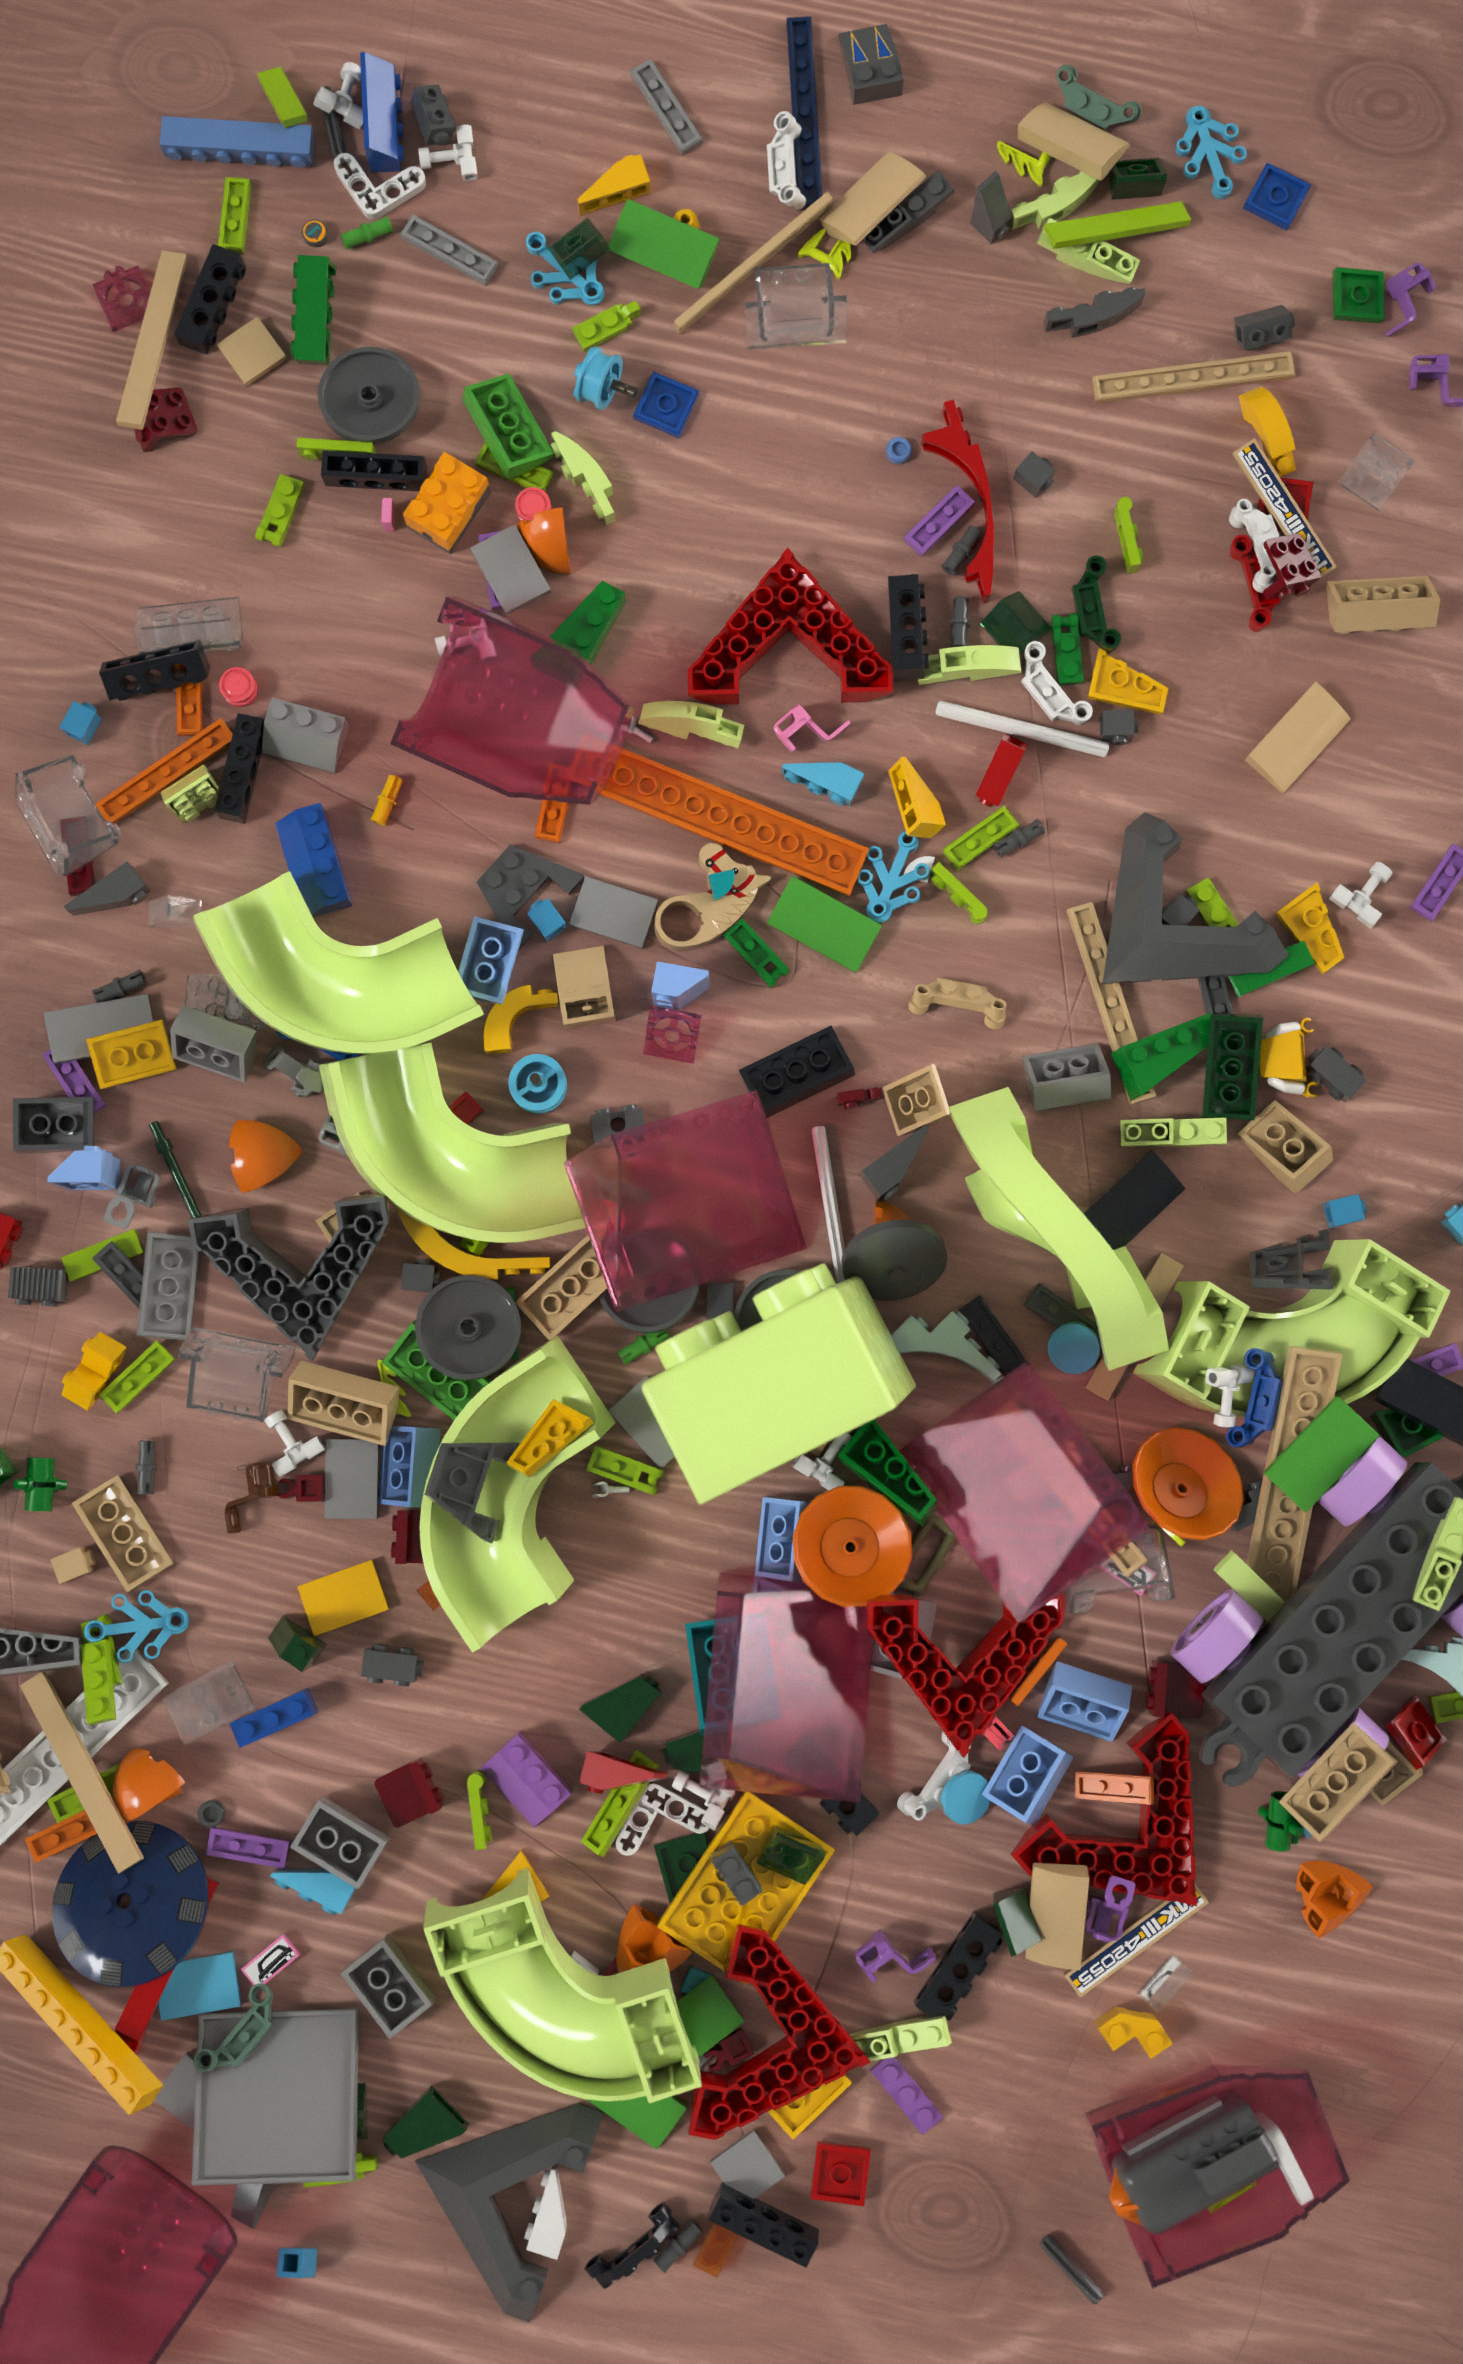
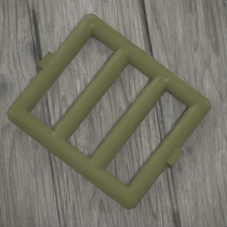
M902 1511L904 1518L906 1520L908 1515ZM932 1514L927 1522L919 1527L913 1537L912 1559L932 1526L946 1533V1536L918 1582L915 1583L905 1577L899 1585L915 1596H921L937 1569L941 1570L946 1562L943 1559L959 1534V1530L935 1514ZM848 1543L846 1546V1550L848 1552H853L854 1545L852 1543Z

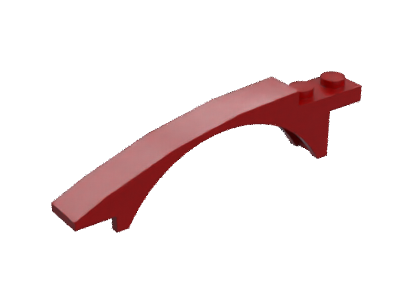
M954 399L944 402L942 410L947 427L924 433L921 446L923 451L941 456L960 468L971 480L980 496L985 514V535L977 555L966 567L964 578L966 583L976 581L983 604L989 602L994 567V522L990 487L979 443L971 445L968 430L964 431L961 423L964 421L962 410L960 407L956 408Z
M207 1877L209 1890V1909V1904L215 1894L219 1882ZM175 1968L152 1982L135 1986L117 2022L115 2032L136 2055L139 2054L152 2016Z

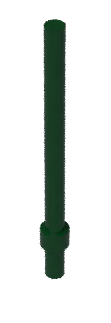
M158 1121L150 1123L149 1128L156 1140L155 1147L158 1153L162 1154L191 1218L202 1216L172 1152L173 1146L170 1139H166Z

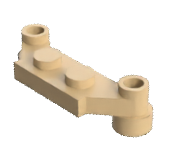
M938 977L935 982L930 984L916 985L914 994L910 996L908 1004L909 1010L917 1015L925 1014L929 1009L930 1003L985 1013L984 1023L991 1029L1002 1028L1006 1019V1002L1002 999H996L987 991L988 987Z

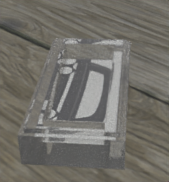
M1171 1953L1137 1994L1159 2013L1191 1977L1193 1972Z

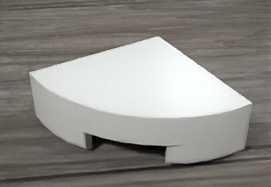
M924 856L915 859L907 866L904 874L913 871L919 863L928 865L931 873L935 857ZM920 868L917 873L922 876L926 874L927 870ZM928 877L926 880H918V881H921V882H924V883H928L929 877Z

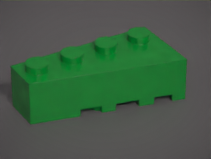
M601 581L531 656L533 666L578 689L626 603L625 592Z

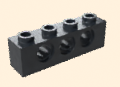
M212 244L174 333L180 345L206 355L210 347H214L217 341L218 328L226 320L227 307L235 299L238 281L244 278L246 266L241 254ZM222 275L227 276L224 280H217ZM217 298L215 302L207 303L209 299ZM208 320L205 325H198L200 321Z
M341 451L322 452L321 477L325 486L420 492L422 484L427 479L428 467L424 456Z
M918 574L888 576L894 681L925 679L924 669H929L928 654H923V646H928L927 630H922L921 622H926V608L920 607V599H925L924 583L919 584ZM904 602L913 603L911 606L902 605ZM906 625L914 626L911 630H905L903 627ZM913 648L916 650L914 653L910 654L904 652L906 649Z
M201 640L103 662L99 674L109 701L114 699L123 701L131 698L132 695L140 693L149 695L161 688L174 689L187 682L193 684L200 683L208 678L210 666ZM175 664H183L186 669L179 670L175 667ZM156 669L160 671L162 675H153L150 672V670ZM132 675L137 681H130L125 676Z
M237 714L214 812L220 819L245 824L262 755L263 718Z
M806 1733L782 1754L785 1760L783 1766L792 1775L797 1773L804 1780L801 1785L809 1794L812 1795L815 1792L822 1799L819 1804L829 1815L834 1812L841 1819L837 1823L847 1834L853 1832L858 1836L880 1814L878 1809ZM807 1760H814L817 1762L818 1768L813 1773H807L803 1770V1764ZM831 1779L835 1781L836 1788L833 1792L827 1793L821 1789V1785L825 1780ZM845 1799H851L855 1803L853 1810L850 1812H844L840 1809V1803Z
M973 1911L914 1999L915 2007L931 2018L945 2016L946 2020L950 2021L957 2011L958 2007L955 2005L961 1997L965 1998L972 1989L971 1981L975 1975L980 1976L988 1964L985 1960L991 1952L995 1953L1002 1944L1003 1940L1001 1939L1002 1933L1000 1929ZM972 1941H980L982 1943V1948L979 1952L971 1953L968 1951V1946ZM959 1963L965 1964L967 1966L966 1972L963 1975L954 1974L953 1968ZM943 1986L952 1988V1993L947 1998H942L938 1995L939 1989Z
M721 2182L710 2205L708 2220L807 2268L818 2246L819 2229Z

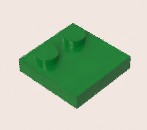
M1336 267L1332 271L1333 320L1381 324L1384 320V271Z

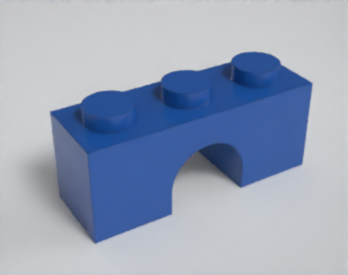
M306 1688L229 1724L238 1746L241 1748L318 1713L309 1688Z

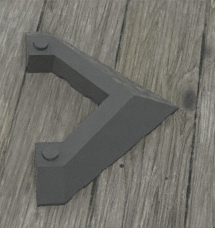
M1145 812L1125 829L1102 985L1127 981L1128 983L1150 982L1157 979L1165 981L1206 978V976L1222 975V977L1239 976L1246 973L1269 974L1288 957V954L1275 930L1256 911L1237 927L1162 925L1163 863L1180 849L1182 837L1164 820Z
M374 1194L348 1196L334 1202L339 1229L314 1262L311 1270L305 1275L253 1234L249 1208L221 1211L188 1219L192 1245L199 1252L203 1251L213 1261L212 1264L225 1277H229L238 1286L237 1289L268 1319H271L292 1343L295 1342L305 1352L304 1355L311 1362L317 1355L390 1223L386 1196Z
M575 2103L568 2106V2108L533 2118L531 2121L507 2127L476 2138L469 2143H462L442 2150L435 2155L415 2160L504 2314L530 2323L546 2280L548 2268L522 2258L511 2236L512 2233L503 2213L501 2214L496 2203L494 2194L557 2163L583 2173L603 2111L581 2103Z

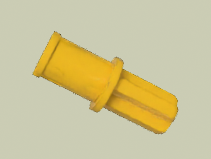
M395 775L388 776L381 795L377 796L378 803L370 818L372 822L386 826L391 809L397 804L395 799L403 782L400 777Z

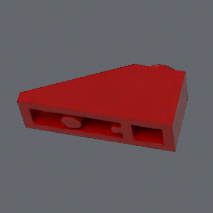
M587 1751L579 1783L588 1785V1790L591 1792L603 1794L604 1790H617L666 1779L667 1773L601 1751Z

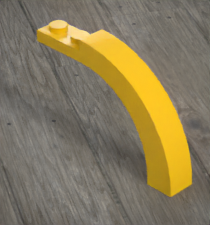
M397 1209L405 1229L414 1242L433 1260L458 1274L475 1275L492 1281H500V1271H504V1275H520V1270H530V1274L539 1275L546 1274V1269L552 1268L550 1257L494 1259L467 1254L450 1245L436 1229L418 1222Z

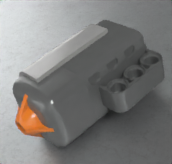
M1232 2090L1219 2098L1212 2095L1121 2145L1123 2151L1113 2157L1111 2164L1114 2175L1108 2198L1119 2217L1143 2226L1150 2233L1160 2234L1279 2169L1280 2165L1277 2161L1278 2156L1265 2130L1259 2125L1250 2106Z

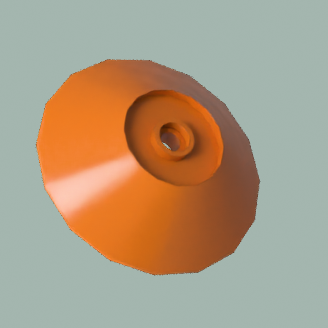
M1171 1427L1154 1432L1139 1445L1132 1464L1133 1487L1143 1509L1161 1528L1180 1538L1204 1541L1223 1535L1238 1521L1244 1503L1242 1478L1232 1457L1217 1441L1197 1430Z
M837 1486L816 1496L801 1512L793 1533L794 1562L803 1582L821 1599L842 1607L867 1606V1601L880 1595H891L905 1579L913 1556L911 1531L902 1511L884 1494L864 1486ZM847 1543L854 1545L853 1552L846 1550L845 1546Z

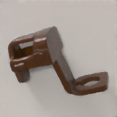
M257 1462L237 1466V1471L246 1470L249 1494L246 1497L230 1501L226 1504L225 1521L228 1534L241 1532L239 1511L236 1506L257 1499L279 1496L278 1487L274 1482L271 1463ZM255 1469H258L259 1484L257 1483ZM231 1515H233L234 1518V1526L231 1521Z

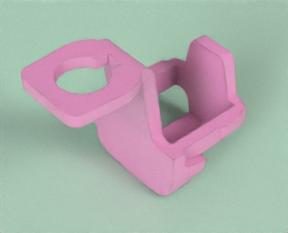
M797 704L775 723L773 730L792 753L796 748L788 737L804 724L819 738L827 742L847 727L850 721L847 720L828 736L811 720V717L803 707ZM790 716L791 725L784 731H781L778 725Z

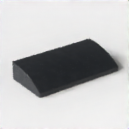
M832 1026L822 1029L739 1070L763 1120L855 1076L854 1067Z
M1151 1150L1083 1214L1112 1250L1126 1246L1185 1190V1187L1161 1158Z
M1406 1359L1400 1368L1381 1385L1374 1401L1463 1446V1387Z

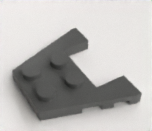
M510 844L476 883L500 923L524 929L519 951L533 936V933L514 916L549 878L570 895L582 882L584 876L581 873Z
M1328 1229L1318 1231L1319 1236L1307 1239L1306 1235L1297 1238V1243L1283 1247V1244L1279 1243L1250 1252L1252 1288L1333 1289L1331 1268L1305 1272L1303 1269V1253L1330 1250Z
M441 1443L424 1495L484 1542L492 1544L499 1520L476 1513L475 1509L491 1459L507 1464L506 1462L520 1443Z

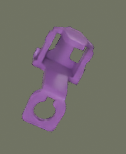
M1421 263L1413 264L1391 277L1386 283L1392 299H1398L1406 320L1385 333L1387 337L1416 319L1417 314L1408 294L1410 289L1418 284H1421L1428 294L1436 289L1430 271ZM1414 269L1416 276H1411L1408 272Z
M1449 354L1420 355L1411 360L1409 390L1416 389L1417 379H1439L1442 405L1446 407H1463V398L1449 399L1447 380ZM1417 361H1432V364L1418 365Z
M1110 1876L1104 1894L1105 1898L1092 1895L1088 1901L1087 1908L1090 1910L1088 1918H1086L1085 1930L1098 1940L1108 1943L1118 1940L1123 1932L1124 1921L1127 1920L1129 1914L1128 1906L1133 1899L1135 1883L1117 1876ZM1118 1884H1122L1127 1888V1895L1124 1899L1120 1900V1903L1115 1902V1898L1112 1895L1113 1887ZM1097 1908L1098 1914L1094 1929H1090L1094 1912ZM1118 1914L1119 1920L1115 1935L1113 1936L1108 1934L1107 1930L1111 1916Z
M881 1929L875 1932L873 1937L855 1952L858 1964L873 1983L877 1980L873 1972L893 1958L910 1974L922 1971L937 1958L934 1950L929 1947L914 1957L909 1963L891 1945L890 1940ZM876 1954H878V1957H876L874 1960H872V1961L869 1962L868 1964L866 1963L869 1959H871V1958L874 1957ZM928 1956V1958H927L924 1962H922L921 1964H919V1962H920L923 1958H925V1957Z

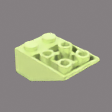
M203 764L163 790L161 795L167 807L184 823L185 821L191 822L200 815L199 812L207 807H215L220 787Z

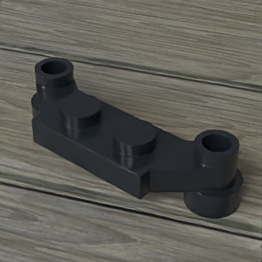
M665 2202L658 2204L648 2216L654 2224L650 2230L610 2262H607L602 2254H597L586 2264L585 2271L591 2278H595L603 2289L608 2288L615 2279L618 2281L623 2276L628 2277L636 2270L637 2264L645 2258L647 2260L652 2258L658 2252V2247L666 2236H672L679 2229L680 2225L671 2215V2209Z

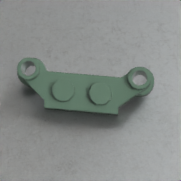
M1063 65L1058 69L1056 78L1065 98L1064 107L1105 130H1108L1112 124L1125 121L1132 123L1140 119L1142 107L1138 102L1129 101L1119 106L1077 82L1078 72L1074 66ZM1064 71H1067L1069 74L1066 81L1062 77ZM1129 107L1133 109L1132 117H1129L1127 115V109Z
M255 1984L249 1991V2000L253 2004L252 2008L216 2050L202 2049L195 2054L193 2063L198 2071L209 2072L214 2068L229 2065L239 2068L275 2025L271 2021L274 1993L268 1985ZM265 1991L266 1997L262 2000L261 1993ZM208 2056H210L211 2062L209 2065H207L206 2059Z

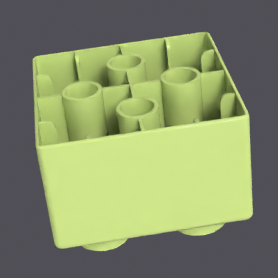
M822 1263L755 1295L753 1302L763 1320L762 1322L741 1331L733 1313L727 1311L713 1319L701 1322L655 1347L665 1371L644 1381L642 1392L699 1504L710 1501L893 1410L916 1388V1384L862 1278L854 1276L836 1284L827 1265Z

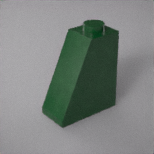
M284 1615L268 1637L279 1657L301 1672L314 1665L327 1645Z
M640 1674L584 1702L579 1710L616 1741L621 1743L661 1693V1690L658 1688L660 1683L649 1674L646 1677Z
M700 1729L666 1740V1748L662 1749L666 1764L672 1763L674 1770L732 1776L743 1774L730 1731L701 1735Z
M431 2085L387 2130L382 2140L385 2142L384 2146L389 2153L394 2156L397 2154L402 2159L462 2135L467 2130L469 2123Z

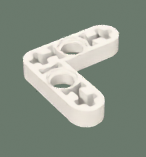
M341 153L334 160L337 176L364 216L371 220H376L422 192L426 186L424 172L416 166L405 169L374 188L351 154ZM343 163L350 166L352 172L350 177L347 170L342 168L341 165ZM414 176V178H418L419 182L415 184L413 181H410V178ZM357 181H362L366 184V187L363 191L357 192L352 189L353 184ZM402 182L404 183V186L407 187L406 191H404L403 185L401 184ZM397 188L400 190V194L396 198H389L387 196L388 190ZM368 196L371 202L377 206L375 210H373L371 207L369 208L367 200L365 199Z
M650 1782L619 1832L616 1848L625 1856L636 1853L657 1813L695 1833H705L709 1830L705 1825L701 1824L698 1828L695 1826L694 1819L688 1817V1822L682 1819L687 1815L689 1806L694 1808L691 1814L699 1817L700 1814H705L706 1809L659 1783ZM658 1789V1796L663 1799L665 1794L670 1795L664 1809L659 1807L662 1804L660 1800L654 1799L652 1802L648 1800L647 1790ZM678 1800L683 1803L684 1811L682 1814L673 1815L669 1811V1804L672 1801ZM642 1811L647 1814L648 1822L646 1825L637 1826L634 1823L633 1815L636 1812ZM628 1825L633 1830L642 1832L641 1836L637 1833L634 1835L632 1843L635 1844L634 1848L631 1846L628 1849L623 1848L624 1843L621 1839H627L631 1833V1830L626 1829Z
M1261 2111L1254 2113L1259 2125L1265 2130L1277 2153V2161L1295 2198L1301 2206L1314 2199L1313 2194L1282 2132Z

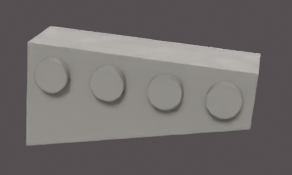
M0 1628V1677L82 1667L80 1645H83L84 1641L82 1638Z

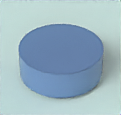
M903 437L891 439L886 449L888 460L897 465L906 463L910 459L912 452L910 442Z

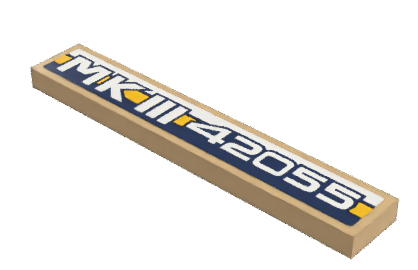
M1254 438L1233 452V457L1272 515L1283 535L1298 533L1302 536L1321 578L1337 567L1256 439Z
M1195 1884L1197 1906L1162 1900L1124 1928L1118 1940L1104 1943L1081 1960L1080 1970L1069 1969L1066 1971L1064 1976L1080 1998L1207 1905L1209 1902L1198 1886Z

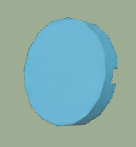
M1081 1322L1061 1324L1053 1331L1048 1341V1355L1051 1362L1057 1369L1065 1373L1079 1374L1088 1371L1095 1365L1100 1354V1342L1097 1334Z
M969 1770L962 1771L963 1773L958 1776L956 1774L952 1776L945 1784L941 1794V1803L943 1804L945 1815L955 1823L963 1825L974 1823L981 1818L990 1803V1800L982 1795L988 1781L977 1772Z

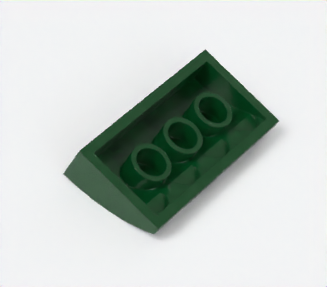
M1261 1014L1210 1015L1202 1118L1255 1120L1263 1017Z

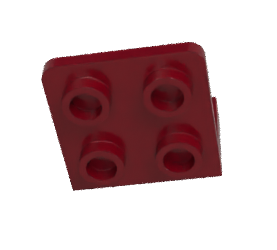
M181 388L153 390L143 430L135 429L136 439L141 444L143 452L153 451L160 438L196 434L197 426L184 391Z
M1296 533L1270 538L1263 543L1279 577L1278 580L1263 591L1267 600L1275 598L1284 600L1294 594L1296 597L1302 596L1309 592L1310 586L1321 578L1317 566L1300 534Z
M397 1510V1515H393L392 1531H396V1542H392L391 1558H395V1564L424 1563L420 1543L421 1510Z
M1152 1660V1667L1149 1666L1148 1682L1151 1683L1150 1693H1147L1146 1709L1149 1710V1714L1154 1717H1165L1166 1714L1172 1712L1174 1716L1200 1718L1203 1714L1204 1698L1201 1694L1204 1692L1205 1683H1200L1179 1662Z
M422 1757L375 1780L374 1784L393 1826L396 1828L404 1826L428 1813L431 1815L444 1806L442 1803L444 1801L443 1794L438 1786L435 1787L431 1779L433 1776L429 1764L423 1761Z

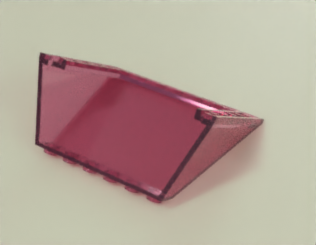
M757 1090L612 1134L564 1162L616 1312L806 1249L766 1114Z
M1028 1360L1020 1361L899 1450L911 1468L937 1499L939 1507L936 1510L1019 1624L1149 1529L1126 1489Z
M720 1573L700 1787L860 1803L873 1636L866 1628L867 1606H839L821 1599L804 1582Z

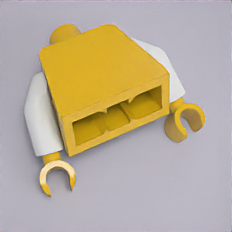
M1305 1018L1299 1023L1288 1022L1278 1024L1267 1032L1264 1039L1261 1040L1259 1064L1261 1077L1266 1079L1270 1086L1284 1093L1302 1094L1306 1098L1316 1097V1094L1312 1095L1309 1092V1087H1315L1318 1084L1316 1082L1303 1083L1307 1082L1304 1036L1314 1031V1029H1305L1304 1024L1311 1022V1019Z

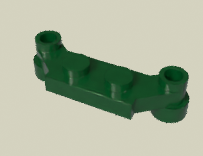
M1095 555L1088 559L1083 576L1079 583L1073 585L1071 589L1076 613L1078 614L1081 637H1088L1097 646L1106 651V654H1109L1118 648L1121 642V635L1117 630L1107 629L1098 579L1105 573L1107 563L1103 557ZM1106 641L1111 642L1112 645H1108Z

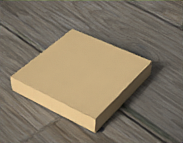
M258 316L216 344L246 387L287 360L286 355Z

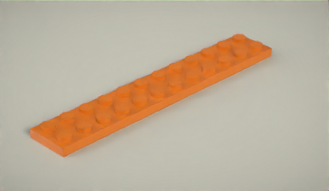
M589 734L585 735L566 781L582 789L848 897L852 893L869 848Z

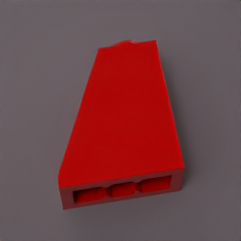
M1008 734L1004 735L975 796L980 798L979 802L989 807H993V805L999 806L1029 744Z

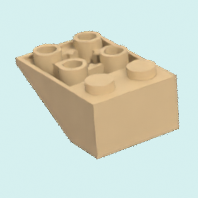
M604 946L553 954L565 1030L615 1022L616 1017Z

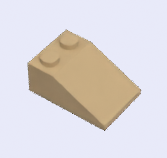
M935 1064L924 1067L882 1087L897 1137L915 1133L925 1125L928 1128L934 1126L951 1114Z
M1276 1100L1257 1115L1255 1120H1252L1237 1133L1239 1138L1271 1173L1295 1194L1333 1161L1331 1145Z

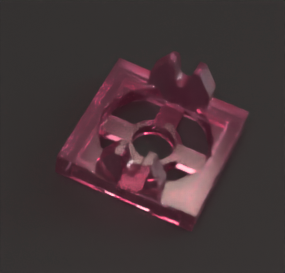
M138 265L127 270L124 267L116 266L113 273L106 270L103 276L104 280L92 284L113 332L143 320L150 290ZM123 282H134L141 289L132 292L125 288ZM116 285L119 292L116 299L107 302L108 292L112 286ZM124 294L133 296V302L128 306L120 304V298ZM144 297L142 306L136 305L137 300ZM119 307L122 309L120 315H117L114 312H112V310H115Z
M651 1005L643 1054L693 1064L702 1015ZM670 1018V1025L664 1029L655 1028V1025L660 1020ZM678 1020L688 1025L692 1035L681 1032L677 1027ZM669 1030L678 1033L679 1039L674 1042L668 1041L665 1038V1033ZM654 1037L661 1038L666 1044V1049L661 1047ZM680 1042L689 1043L683 1049L674 1050V1046Z

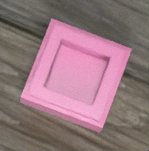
M392 498L382 499L381 522L386 531H395V504Z

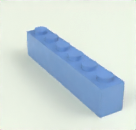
M162 116L160 147L164 156L172 160L188 158L199 162L206 160H218L222 163L237 161L248 165L267 163L271 166L285 164L303 168L305 166H313L315 135L311 125H293L284 128L280 123Z

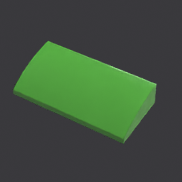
M627 199L607 250L700 289L704 286L720 238L631 199Z
M509 373L464 387L462 400L506 480L524 474L554 456V452Z
M794 876L788 882L767 922L768 925L854 973H857L882 928L881 924Z
M415 1320L411 1322L382 1361V1364L455 1420L467 1403L493 1379L489 1376L479 1380H457L435 1370L420 1351L415 1333Z
M1336 1395L1263 1473L1306 1513L1380 1435Z
M712 1974L676 2001L691 2046H696L698 2057H701L745 2022L743 2015Z
M677 2095L652 2103L648 2102L647 2096L621 2101L587 2099L656 2150L687 2109V2102Z

